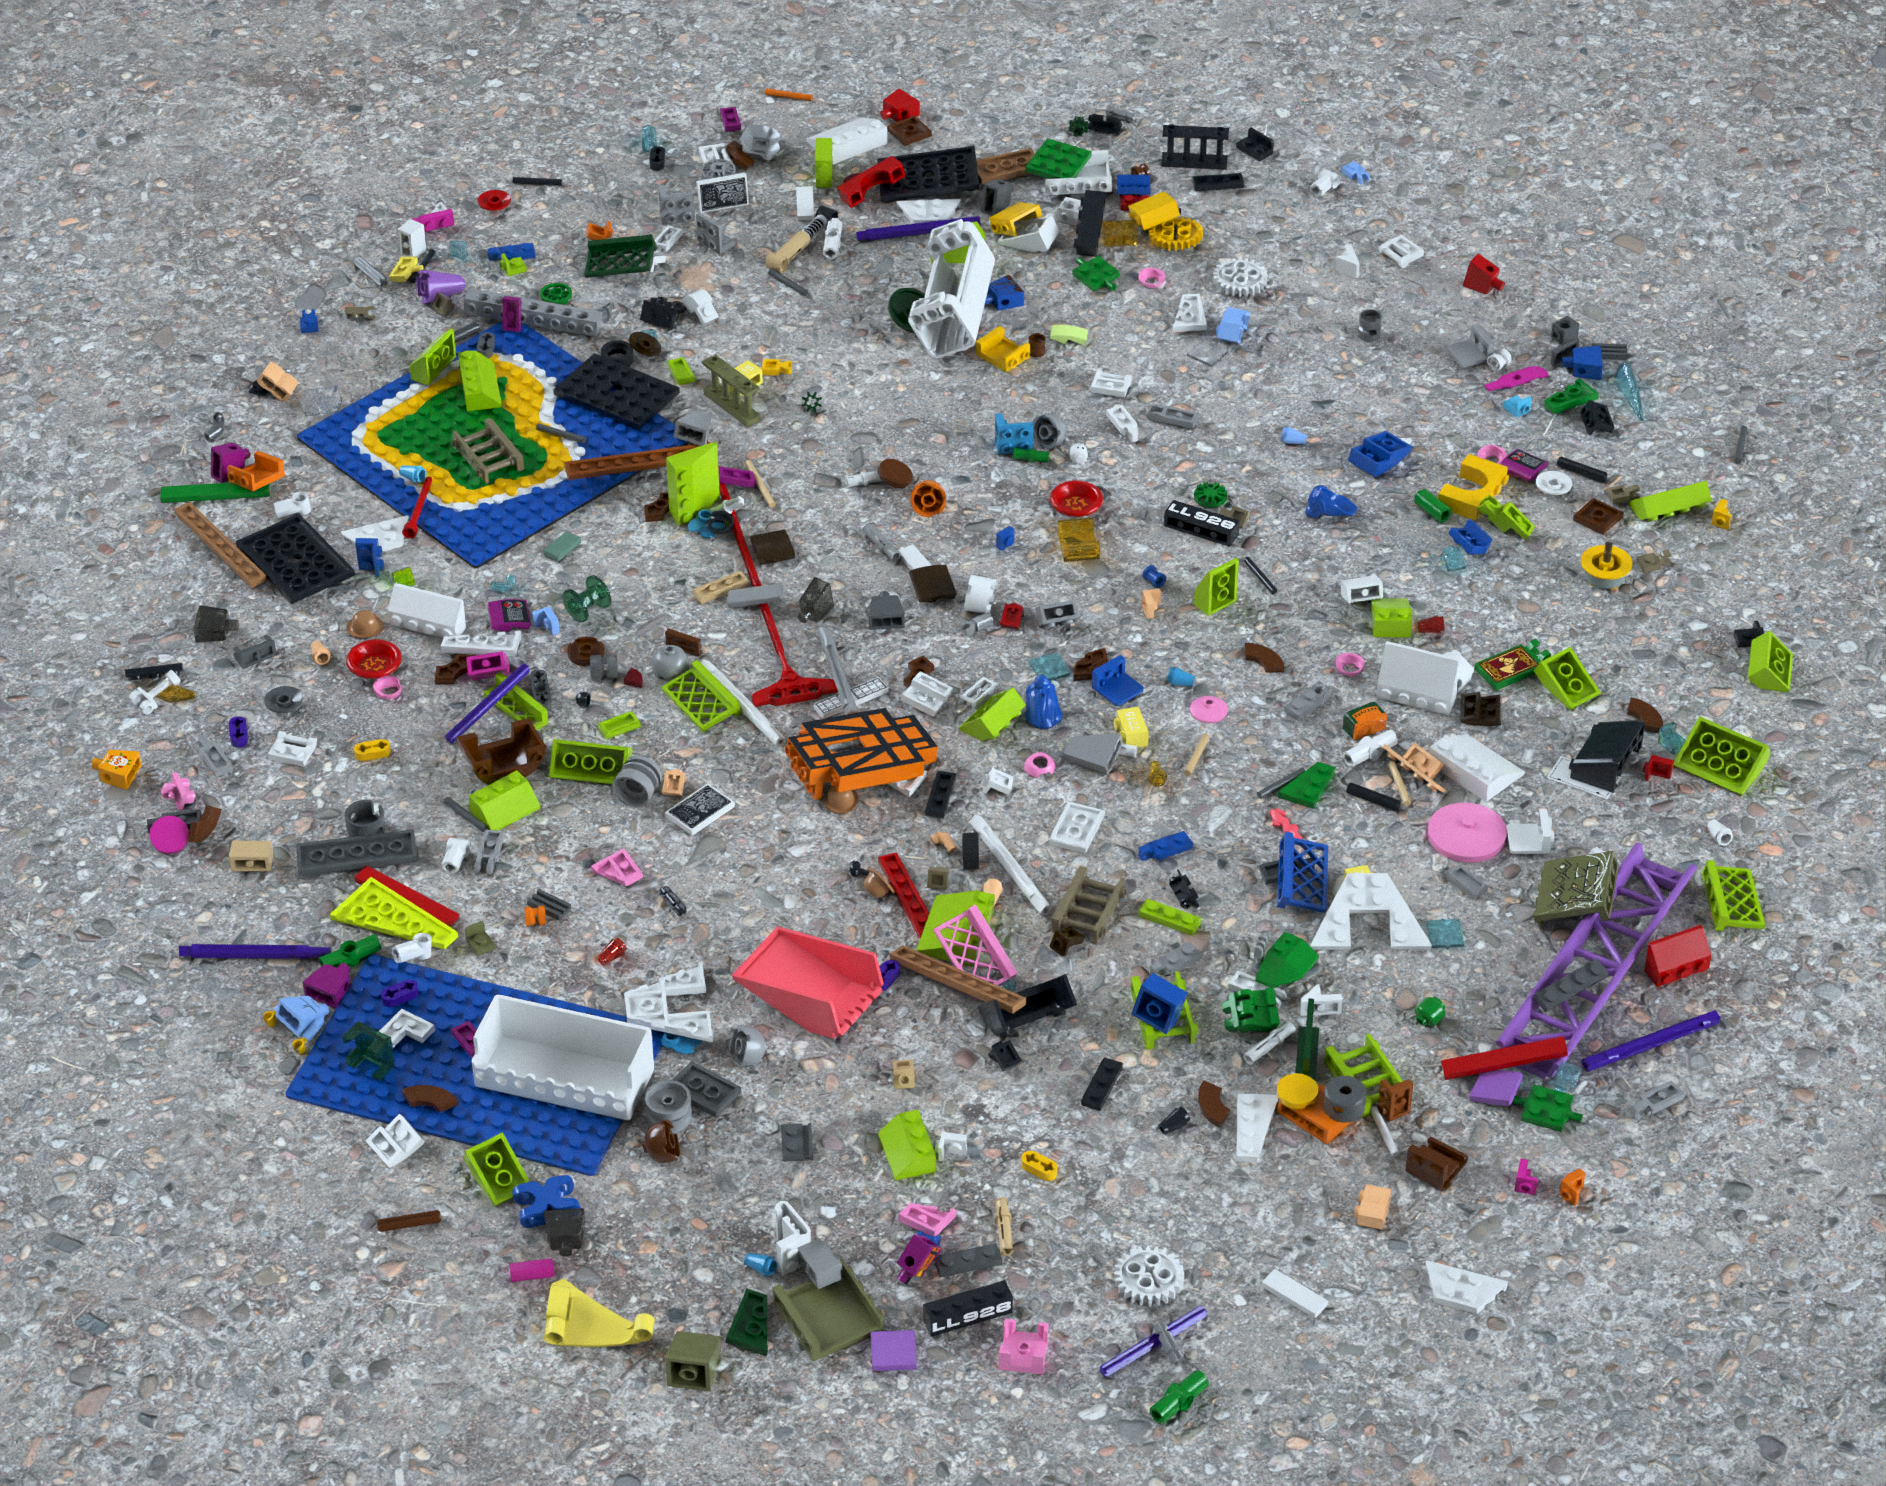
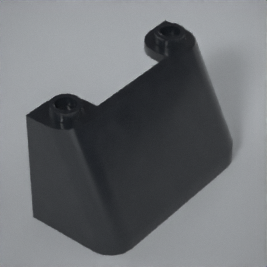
M1627 720L1594 724L1591 735L1576 758H1572L1569 764V769L1571 770L1570 778L1614 793L1617 788L1616 778L1621 776L1622 768L1632 751L1639 753L1642 748L1645 722Z

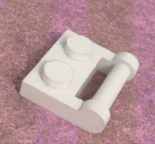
M721 143L699 147V154L703 164L710 160L720 159L718 152L722 154L724 160L733 163V160L730 159L728 152L725 150L727 145Z
M1403 235L1379 247L1381 254L1389 256L1401 268L1407 267L1408 263L1424 256V250ZM1390 249L1395 250L1397 253H1399V254L1402 255L1403 257H1400L1398 254H1396L1395 252H1393V251L1390 250Z
M1097 370L1091 385V392L1125 397L1129 385H1131L1132 375L1126 374V376Z
M279 731L275 743L268 752V759L304 767L316 748L317 739L288 735L286 732ZM285 742L294 743V744H299V745H304V746H306V747H300V746L290 745V744H286Z

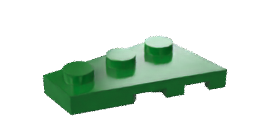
M1579 378L1573 386H1566L1565 391L1557 392L1545 399L1544 407L1553 414L1560 413L1561 411L1588 403L1589 400L1599 399V393Z
M1316 762L1278 792V798L1314 809L1334 776L1336 767Z

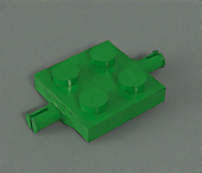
M1098 255L1088 262L1084 261L1081 257L1076 259V263L1080 266L1073 269L1072 274L1089 289L1095 291L1102 287H1108L1111 291H1114L1117 288L1112 281L1120 277V271Z
M1534 1084L1527 1098L1515 1095L1512 1104L1524 1106L1521 1121L1562 1132L1564 1124L1569 1119L1581 1123L1583 1114L1571 1111L1574 1095Z

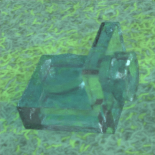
M1448 546L1443 549L1440 559H1444L1447 572L1466 568L1461 546Z
M1674 721L1660 728L1658 743L1672 755L1679 753L1686 741L1676 732L1677 724Z
M1561 1061L1554 1080H1550L1549 1084L1554 1086L1553 1090L1563 1093L1573 1092L1582 1068L1566 1061Z

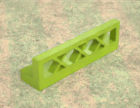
M501 672L496 674L495 686L484 691V696L487 697L507 677ZM517 685L495 704L514 721L527 718L531 721H536L537 723L534 724L536 730L548 724L547 709ZM504 702H512L514 705L506 706ZM515 711L525 712V715H516Z

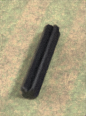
M1562 456L1557 460L1558 467L1600 482H1605L1608 473Z
M1352 782L1347 786L1346 792L1348 794L1394 811H1398L1401 807V801Z

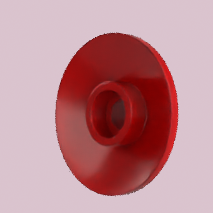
M489 190L478 197V205L489 211L504 209L511 203L510 195L502 190Z

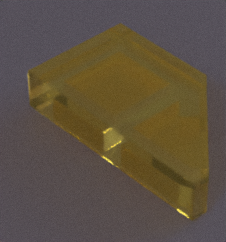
M169 685L157 694L156 697L174 703L194 699L195 692L178 685Z

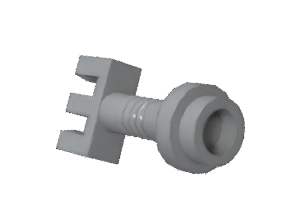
M1264 934L1260 935L1254 949L1256 962L1252 964L1251 971L1255 976H1257L1264 960V952L1267 947L1268 937Z

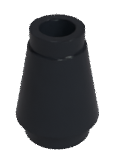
M1183 1107L1174 1108L1158 1127L1166 1135L1187 1126L1190 1116Z

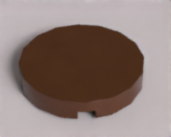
M886 459L878 467L880 479H884L886 484L891 487L905 488L912 481L913 474L911 469L901 461Z
M588 636L575 639V642L570 643L567 648L569 660L579 666H590L591 655H601L603 658L605 654L603 643L597 641V638Z

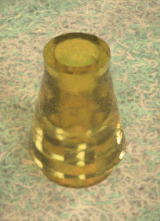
M1152 761L1149 765L1148 781L1155 787L1163 786L1167 780V774L1160 762Z

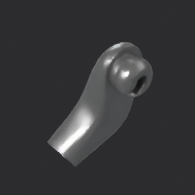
M215 412L213 414V426L204 434L207 441H211L223 434L225 419L222 413Z

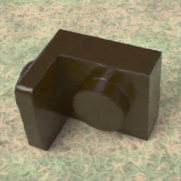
M1072 927L1057 929L1054 932L1049 947L1061 956H1066L1069 947L1082 944L1085 936Z

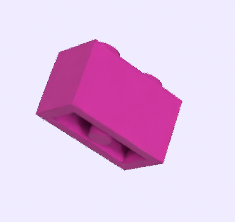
M503 651L466 657L468 676L473 681L494 678L499 672L505 676L510 675L508 656Z

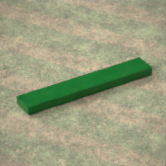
M233 483L161 487L160 499L161 503L269 497L270 484L255 491H250Z

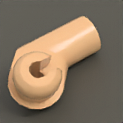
M936 832L930 837L933 845L943 844L949 853L957 849L951 836L946 832Z

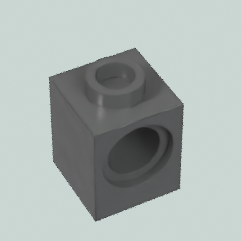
M1569 316L1552 323L1551 337L1560 344L1578 338L1579 323Z

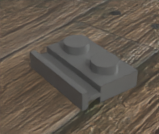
M802 1123L781 1125L783 1162L804 1161V1158L813 1160L811 1123L802 1126Z

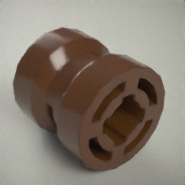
M1034 333L1029 336L1030 356L1042 357L1045 355L1044 345L1046 337L1043 334Z

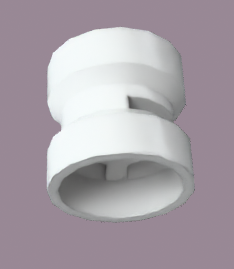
M1502 348L1487 358V364L1491 370L1499 371L1503 366L1510 364L1512 358L1510 353Z

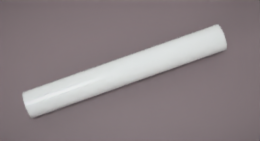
M1376 1106L1371 1107L1370 1113L1391 1156H1399L1400 1153Z

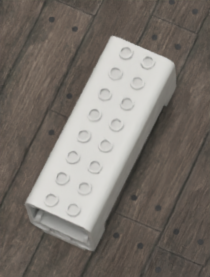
M962 219L932 229L927 249L934 262L925 297L913 302L908 318L910 326L928 354L936 359L951 356L959 351H965L975 345L995 263V257L975 225L971 222H963ZM969 244L963 272L955 274L956 269L950 268L943 258L944 253Z

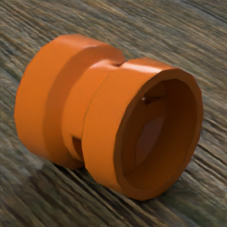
M545 905L538 906L537 908L524 907L526 927L533 926L534 924L546 925Z

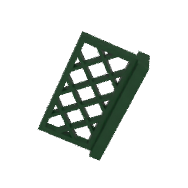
M653 235L588 241L587 247L589 252L584 275L586 278L650 271L653 252L657 249ZM636 256L640 257L635 262L631 261ZM622 257L624 260L617 264L615 261ZM606 259L607 262L601 266L599 263ZM643 261L646 262V266H638ZM627 263L631 264L627 268H622ZM611 264L614 265V267H613L612 269H608V270L606 269V268L609 267ZM595 266L598 267L597 270H595V271H590L593 267H595Z
M1308 998L1306 1027L1299 1026L1295 1073L1310 1076L1316 1081L1319 1028L1312 1027L1314 999Z

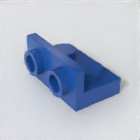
M356 538L355 546L359 570H375V576L379 577L380 571L384 570V559H381L382 546H379L378 538Z

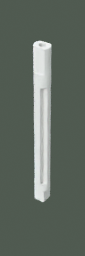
M703 659L701 664L738 700L741 712L776 746H784L787 739L710 661Z
M974 815L969 822L975 828V831L1041 916H1046L1052 909L1051 905L981 816Z

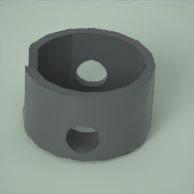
M360 800L349 805L344 815L348 836L384 833L386 824L382 806H378L379 815L374 812L372 800Z
M1338 1076L1331 1079L1325 1086L1323 1102L1324 1111L1329 1118L1343 1123L1354 1122L1361 1118L1365 1111L1367 1093L1364 1084L1351 1076ZM1335 1107L1341 1108L1343 1112L1336 1111Z

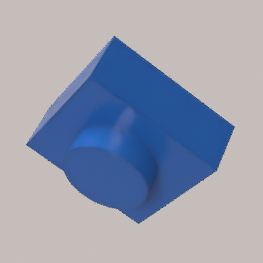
M1008 526L996 533V548L1002 551L1014 543V528Z

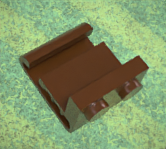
M1430 1136L1427 1141L1429 1143L1428 1146L1422 1145L1418 1148L1412 1144L1408 1148L1405 1171L1443 1191L1466 1165L1468 1155Z

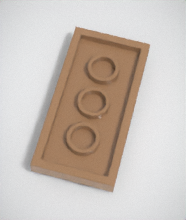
M1032 148L978 159L976 160L978 179L981 184H985L996 179L1006 180L1031 174L1025 171V166L1035 153Z

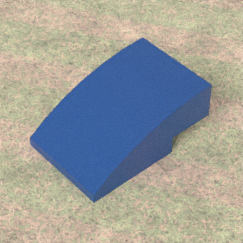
M1384 431L1364 438L1362 445L1351 448L1348 461L1376 477L1404 459L1411 452L1413 446L1388 431Z

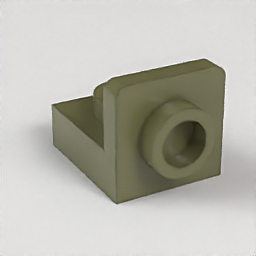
M483 921L465 928L466 942L476 956L495 949L494 942L485 932Z

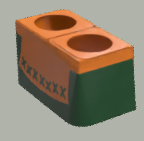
M1371 702L1348 711L1344 715L1342 729L1354 740H1358L1386 728L1387 714L1376 702Z

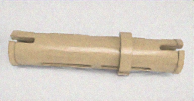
M999 1197L995 1200V1222L998 1225L1000 1253L1003 1256H1009L1014 1252L1010 1226L1012 1215L1009 1212L1007 1198Z

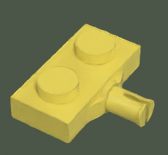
M401 257L389 275L391 282H406L411 273L423 270V265H417V257Z

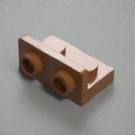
M1385 1079L1380 1081L1377 1107L1380 1114L1384 1115L1389 1122L1411 1112L1413 1083L1409 1079L1398 1082L1393 1086H1390Z

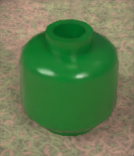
M1426 997L1415 1008L1417 1022L1422 1026H1436L1445 1017L1444 1003L1437 997Z

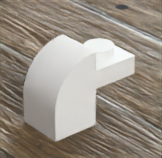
M703 289L689 294L682 299L689 314L691 315L696 312L702 325L719 317L711 303L712 297Z

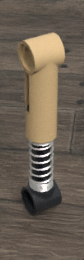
M821 205L817 209L813 221L802 231H798L776 253H769L765 262L766 268H772L779 273H784L788 263L810 243L812 237L827 226L828 221L832 220V218H838V211Z

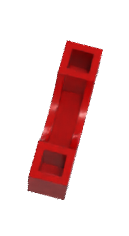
M891 155L838 186L837 189L841 200L850 208H853L865 201L864 195L871 187L881 183L894 184L906 177L902 163Z

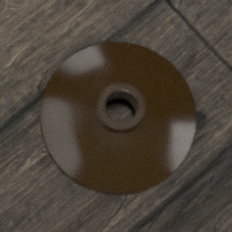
M633 332L630 334L629 344L635 351L651 357L660 354L661 345L653 336L644 332Z

